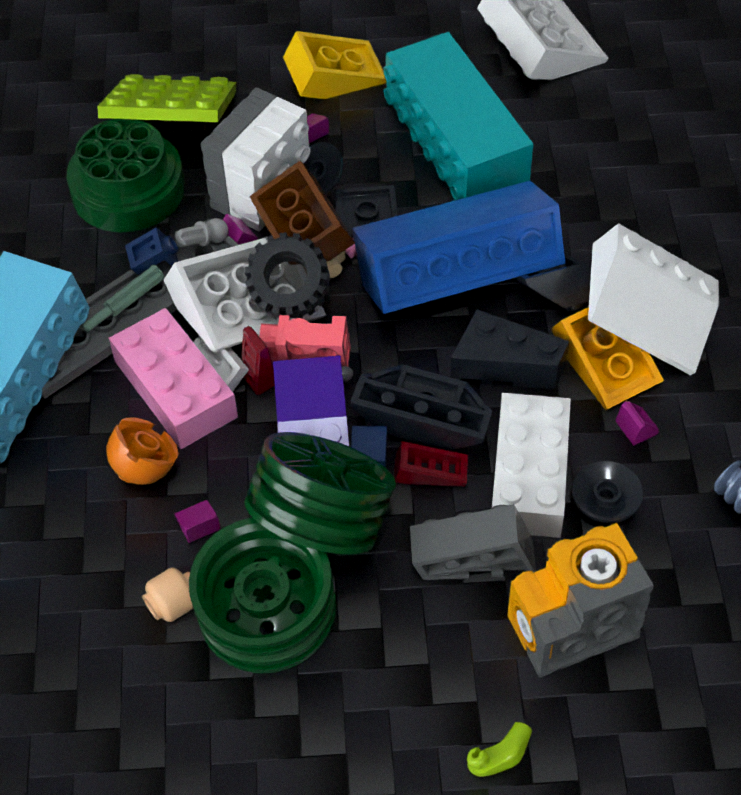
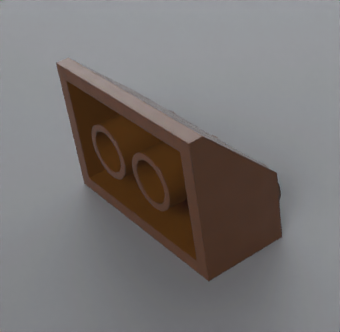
M301 160L249 196L274 239L280 238L279 233L287 232L288 237H293L294 233L300 234L302 239L306 240L308 238L313 241L316 248H320L326 261L332 260L355 244V241L317 180ZM287 261L290 265L300 264L294 261Z

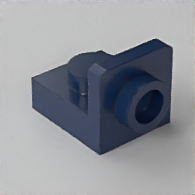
M154 228L125 245L131 270L137 275L149 269L151 265H156L163 260L171 266L178 262L176 253L179 249L175 240L170 235L165 236L158 228Z

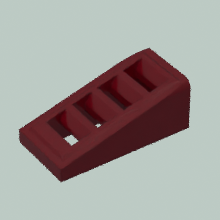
M247 326L243 329L241 360L249 370L243 378L254 393L260 395L275 386L274 367L267 346L254 329Z
M402 441L395 457L394 479L397 483L465 487L467 483L468 455ZM421 463H427V467H421ZM436 464H441L440 471L435 470ZM449 464H455V474L449 473Z

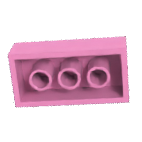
M166 308L109 337L116 364L180 449L238 418L234 393Z

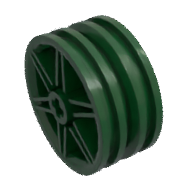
M279 432L265 438L262 453L256 464L257 471L252 476L250 489L247 491L244 500L248 513L271 532L311 549L349 555L364 553L373 548L377 539V532L380 530L383 522L382 515L387 511L390 497L396 487L393 475L382 464L368 455L330 439L296 432Z
M247 518L232 523L215 533L202 546L192 564L189 576V594L198 624L209 648L227 664L253 673L279 672L307 660L327 639L335 619L336 599L330 562L326 552L291 542L266 529L254 518ZM293 571L301 574V577L297 580L290 579ZM235 579L233 588L225 587V583L228 580ZM304 611L301 614H295V612ZM229 620H238L234 623L228 622ZM271 624V628L274 630L273 633L263 635L266 625Z

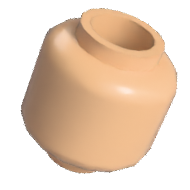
M169 568L146 583V594L142 598L156 620L162 618L167 622H172L193 609L189 594L190 572L187 571L182 574L176 568Z

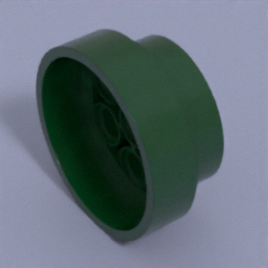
M111 119L93 126L78 141L75 154L67 168V183L77 213L92 226L111 232H133L160 223L176 210L185 191L183 169L178 151L167 139L161 136L155 127L141 120Z

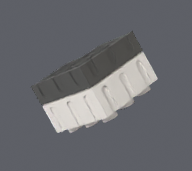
M255 87L250 92V95L243 99L231 114L201 142L211 208L225 215L227 213L240 218L247 226L260 232L265 223L249 196L300 160L304 163L310 155L309 126L307 125L305 109Z

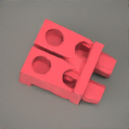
M279 315L278 324L261 323L259 337L267 346L272 362L340 355L341 366L349 365L351 344L346 316H333L332 324L309 323L301 318L290 320V316Z

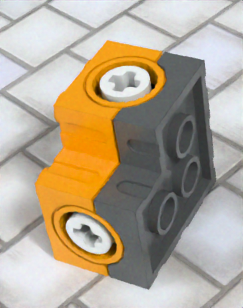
M617 523L608 527L598 526L579 538L573 540L564 539L555 543L548 549L547 556L549 559L546 561V568L536 572H523L511 581L507 616L525 651H527L526 653L539 678L640 638V628L643 627L646 616L645 610H647L650 601L649 595L654 586Z

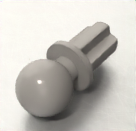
M219 218L210 219L207 223L203 221L196 222L193 227L183 228L175 232L177 245L186 247L195 244L207 246L209 242L220 243L228 236V226Z

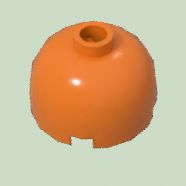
M124 418L120 421L119 425L115 426L107 443L108 463L118 477L125 482L141 485L152 484L163 478L170 471L179 454L177 445L171 436L165 431L160 435L152 430L155 424L147 420Z

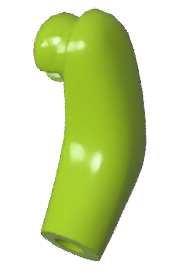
M515 722L500 743L480 750L479 747L471 749L467 755L469 771L473 775L485 777L516 766L525 753L532 729L524 723Z

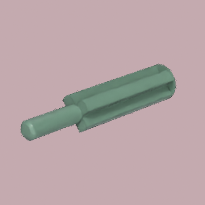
M151 265L149 269L103 303L104 308L83 324L84 330L89 332L110 315L112 317L117 316L160 281H163L164 275L156 265Z

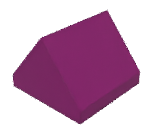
M226 213L223 221L228 226V236L238 245L258 240V237L242 219Z
M625 401L622 404L615 421L633 446L659 433L658 427L643 407L629 401Z

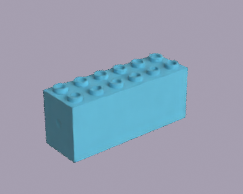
M3 251L0 256V463L7 458L10 446L16 435L23 430L31 409L40 401L42 388L49 378L55 375L60 359L64 352L71 347L74 335L79 326L86 321L90 309L71 272Z

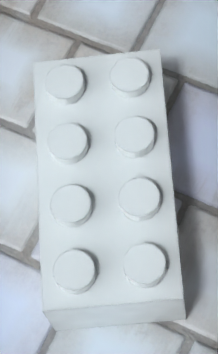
M502 393L492 507L514 504L531 535L561 538L565 507L571 399Z

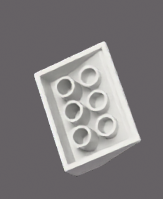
M482 0L477 8L483 15L484 21L497 34L498 40L504 43L510 51V56L519 63L523 73L532 80H553L606 63L608 60L607 55L562 0Z
M618 223L593 243L588 321L689 375L694 374L719 306V281Z
M266 238L175 262L164 278L165 285L176 308L213 352L241 344L243 329L247 326L252 327L259 336L261 323L278 324L279 317L274 319L258 308L245 283L247 280L244 274L245 266H249L247 259L250 253L253 255L256 253L255 246L259 242L262 245L267 243ZM283 262L277 265L271 272L269 284L277 293L291 294L298 291L304 285L307 275L302 264L290 265L288 262ZM318 305L315 308V313L311 316L307 313L302 317L306 321L311 322L324 318L326 314L323 307Z

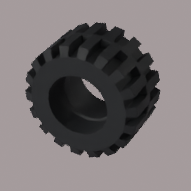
M287 232L279 233L280 238L276 239L271 235L266 238L267 243L264 245L259 242L255 246L256 253L254 255L250 253L247 259L249 266H245L244 273L247 277L245 281L246 287L258 308L274 319L279 317V315L301 319L307 313L311 316L315 313V308L318 305L320 307L325 302L324 296L329 293L330 273L326 259L320 248L314 246L313 241L308 238L306 240L302 239L300 234L294 233L293 237H288ZM287 261L302 264L307 271V279L298 291L291 294H281L275 292L270 287L269 277L277 265Z

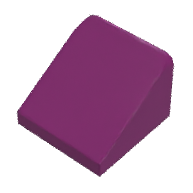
M313 113L307 116L309 143L329 133V120L327 117Z
M207 500L175 513V517L188 543L221 529L219 518Z

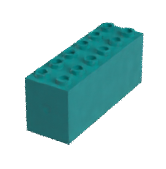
M449 32L386 53V66L383 68L386 79L385 99L389 105H393L396 109L400 122L407 125L413 141L421 145L425 158L428 161H432L439 178L442 181H446L454 200L530 181L533 154L532 141Z

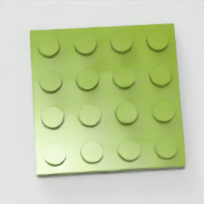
M138 74L127 75L97 106L98 118L219 122L236 94V82H228V78L214 77L211 78V81H200V78L196 76H186L182 80H171V76L167 75L155 76L154 79H143V76Z

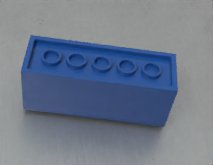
M531 181L352 228L362 286L383 314L565 264L559 204Z

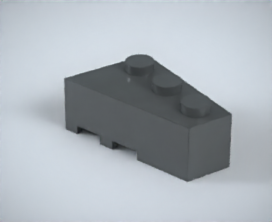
M514 504L496 505L489 510L475 513L463 512L456 517L441 520L430 519L422 524L410 526L412 564L423 580L469 578V572L491 571V577H503V571L536 572L533 538Z

